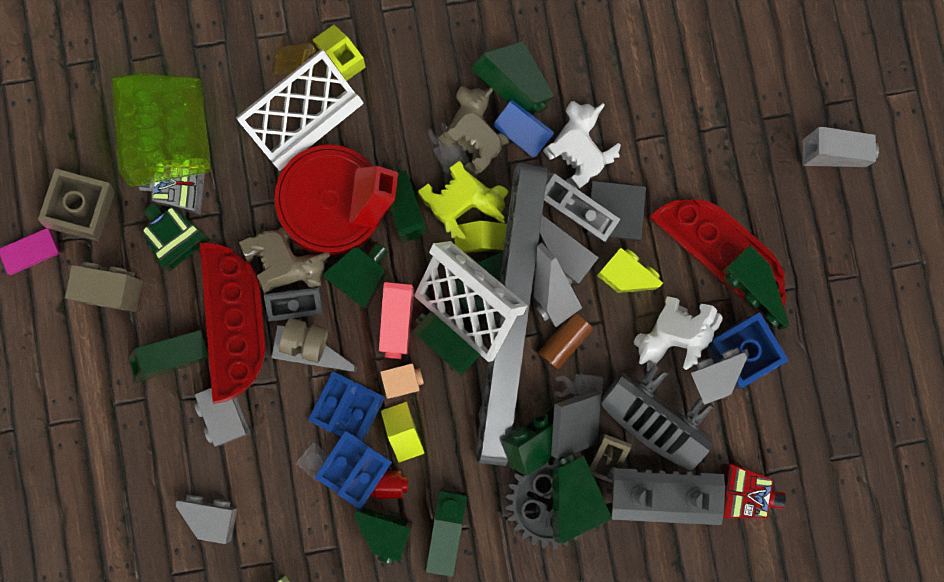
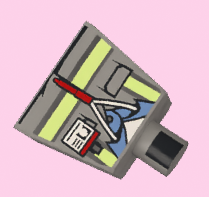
M200 159L158 162L155 165L154 175H140L139 189L140 191H151L152 201L169 208L174 207L177 210L201 215L206 164Z

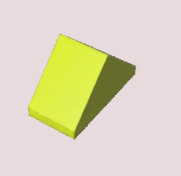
M476 221L458 225L466 238L462 240L455 237V245L464 253L504 251L507 224Z
M407 402L381 411L387 436L398 462L425 453Z

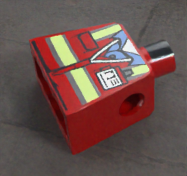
M724 463L725 498L723 518L765 519L768 517L769 507L784 508L786 494L772 490L773 479L735 465Z

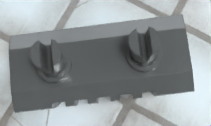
M656 363L652 365L641 382L635 381L623 371L620 372L602 398L604 400L601 405L624 429L640 442L668 460L692 471L712 447V436L702 430L699 424L714 406L711 403H707L700 410L703 404L701 396L697 398L698 400L686 415L680 414L654 393L659 384L668 375V372L663 369L653 378L658 370V364Z
M612 468L607 473V478L613 479V489L607 490V493L612 495V503L606 504L612 520L722 525L725 498L724 474L697 473L693 475L692 472H684L679 475V472L676 471L665 474V471L651 473V470L637 472V469Z

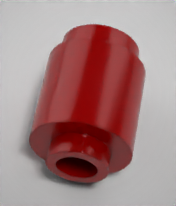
M402 470L386 471L369 497H376V500L403 498V493H408V476H403Z

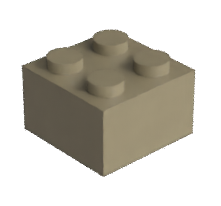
M55 168L38 221L45 228L99 242L115 191L108 182Z
M83 262L82 267L71 266L65 298L85 304L137 312L143 281L135 278V273L129 272L126 269L110 267L108 271V268L100 267V265Z

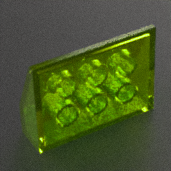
M142 73L112 78L118 169L129 187L211 172L202 82L199 78Z

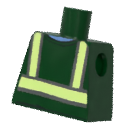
M154 203L144 211L151 224L143 229V234L160 265L167 271L171 272L200 249V243L210 241L206 234L174 207L164 212L157 203Z

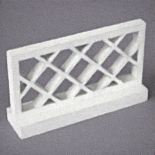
M321 49L239 114L236 119L277 169L281 171L293 157L312 146L364 103ZM322 59L327 65L326 77L312 76L313 65ZM331 72L336 78H331ZM297 78L306 79L304 94L290 93L291 84ZM311 80L325 81L323 96L309 95ZM330 82L340 83L345 92L337 98L328 97ZM274 96L285 97L283 111L269 110L270 100ZM290 97L304 99L302 113L288 112ZM309 99L322 100L321 111L316 115L307 114ZM253 113L264 114L262 128L250 127L245 120ZM268 114L283 116L281 130L267 129ZM287 116L301 117L300 128L296 131H286ZM255 132L261 133V139ZM266 133L279 134V145L270 151L265 145Z
M451 241L433 243L429 251L433 257L414 297L463 338L488 362L493 361L516 317L523 315L528 305ZM439 263L445 266L447 278L439 279L437 269ZM459 278L463 281L466 294L458 295L455 279ZM448 281L451 297L443 298L440 282ZM430 284H433L436 298L433 301L425 294ZM478 294L483 298L485 310L477 312L474 295ZM459 298H467L469 313H461ZM444 301H452L454 316H449L446 313ZM495 311H498L506 318L501 328H496L493 315ZM486 313L489 330L481 331L478 315ZM470 316L473 333L465 330L463 317ZM490 333L492 345L489 350L483 345L481 334Z

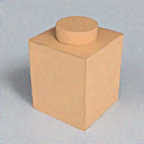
M414 364L381 371L387 399L420 391L419 385L424 384L421 369H415Z

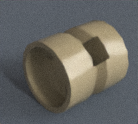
M289 318L281 337L279 352L292 356L301 354L302 359L319 363L327 343L329 329L314 324L307 327L306 322Z

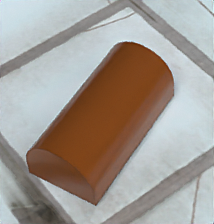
M575 313L560 325L537 354L558 371L593 328L581 316Z

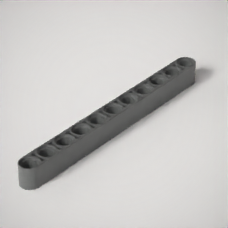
M518 163L514 172L499 282L528 306L523 315L516 317L495 359L488 362L476 449V461L479 464L506 466L508 462L502 439L509 436L513 429L547 182L546 167ZM495 311L494 320L496 328H501L506 318L498 311Z

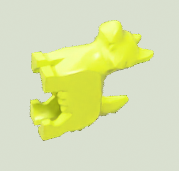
M460 161L450 167L454 180L450 181L449 185H445L446 189L442 190L441 194L433 193L429 183L418 191L420 199L431 209L434 217L444 223L446 232L451 233V238L457 237L462 240L466 238L459 228L456 219L472 207L477 208L482 213L495 218L501 223H505V217L502 212L505 208L504 199L508 194V190L501 185L490 189L487 188L482 182L469 174Z

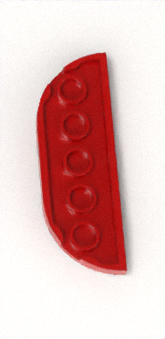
M700 199L676 200L660 207L649 217L651 221L744 302L743 297L745 295L738 288L733 289L724 280L725 275L721 271L744 248L751 245L770 264L783 306L785 305L787 295L785 294V274L778 259L764 244L722 208ZM758 308L753 309L756 313L760 312L762 317L764 316Z
M200 243L213 404L229 401L247 390L256 380L263 366L265 338L260 288L257 276L247 260L245 261L228 247L214 243Z

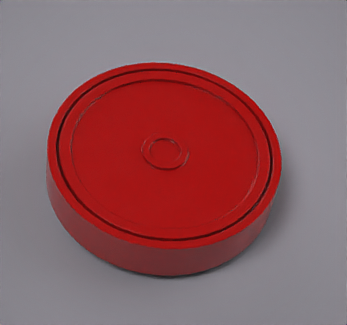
M338 145L315 146L293 157L282 170L275 188L277 217L288 237L301 248L316 254L330 253V255H341L348 253L355 246L359 248L366 243L375 233L381 219L374 228L349 223L356 169L372 167L373 165L358 152Z

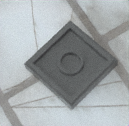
M592 181L590 198L620 218V221L608 238L641 240L646 187ZM587 231V236H595Z
M593 391L554 405L551 456L560 459L597 445L601 405L600 393Z

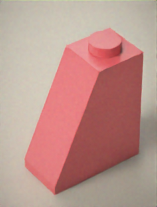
M384 282L379 351L385 352V358L401 359L402 354L408 355L415 293L412 285Z

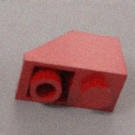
M379 166L356 169L349 223L367 228H374L395 200L398 172Z

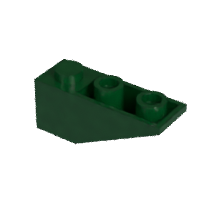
M751 245L744 248L721 271L725 275L724 280L733 289L738 288L745 295L743 299L753 309L758 308L764 314L763 318L773 329L777 327L779 330L787 328L789 322L770 264Z
M554 405L543 414L535 416L532 421L521 428L513 430L509 436L502 439L510 468L528 476L549 462L552 457Z

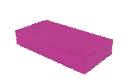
M48 228L0 248V257L9 275L18 273L61 254L53 232Z

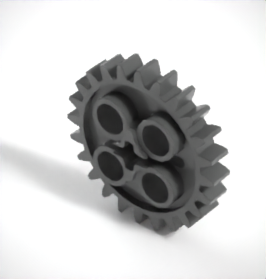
M557 458L553 459L551 465L547 462L528 476H520L515 473L514 477L518 481L517 484L508 483V486L514 490L513 494H505L506 498L512 500V503L506 505L505 509L513 511V514L508 516L507 519L508 521H517L513 530L523 529L521 538L524 540L530 535V544L533 546L537 543L538 539L541 540V547L543 549L546 548L548 541H551L554 549H557L558 542H555L553 538V528L550 525L553 507L550 506L546 510L547 505L527 496V492L531 491L546 499L551 498L553 495L552 468L559 465ZM543 476L547 477L549 480L548 489L544 492L537 491L535 486L537 479ZM532 502L536 503L539 508L537 515L527 517L524 512L526 505Z

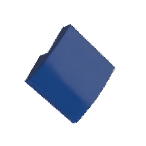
M332 371L308 421L342 437L345 431H348L361 441H364L385 397Z
M345 431L315 476V479L361 510L392 461L348 431Z

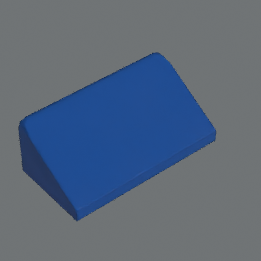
M514 100L508 103L493 124L496 129L532 157L538 155L554 134L552 130Z

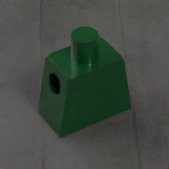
M377 242L373 244L366 254L355 246L327 270L323 276L366 310L387 274V271L379 263L388 251Z

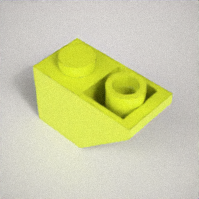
M332 25L313 39L318 49H322L346 81L366 68L363 56L350 39L335 25Z
M622 248L614 254L597 275L617 293L656 290L663 284L659 280L660 275L649 266L645 268L638 262L639 257L629 249L624 251Z

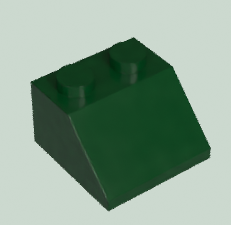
M362 507L361 510L357 509L354 518L371 552L378 555L377 559L384 563L394 564V561L400 562L413 523Z

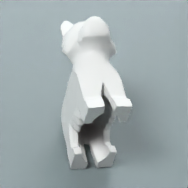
M571 101L566 108V113L570 119L569 122L564 126L556 140L543 149L549 160L562 155V159L566 160L567 165L571 164L572 168H576L575 175L566 180L576 189L581 188L588 183L590 178L599 174L606 164L613 163V158H619L620 156L618 152L621 145L619 143L609 150L601 152L589 137V132L594 127L598 115L605 105L604 103L594 108L590 104L579 105L575 101Z
M667 296L665 300L666 305L660 313L652 332L649 334L640 333L634 340V345L639 348V364L647 362V371H649L654 363L657 364L671 346L687 349L683 365L685 370L698 364L701 351L712 342L714 331L719 328L723 319L721 314L717 313L716 308L701 303L699 307L701 313L693 317L687 313V308L679 305V299Z

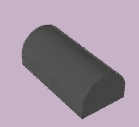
M320 287L264 294L268 322L322 315L324 312Z

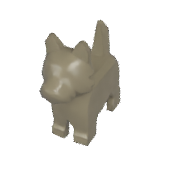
M460 86L456 99L460 103L461 108L455 115L448 130L438 138L445 147L457 141L463 150L467 149L468 153H472V162H468L464 166L472 176L482 172L490 164L491 159L499 154L502 146L509 143V138L503 133L497 134L482 116L493 91L491 87L484 91L479 88L470 90Z
M282 227L278 231H263L256 237H249L239 242L247 262L252 261L254 256L263 257L261 261L264 263L263 268L266 270L258 274L257 278L264 294L269 293L273 288L303 280L308 287H320L321 276L325 272V266L331 263L330 260H326L330 257V253L294 256L286 242L289 237Z

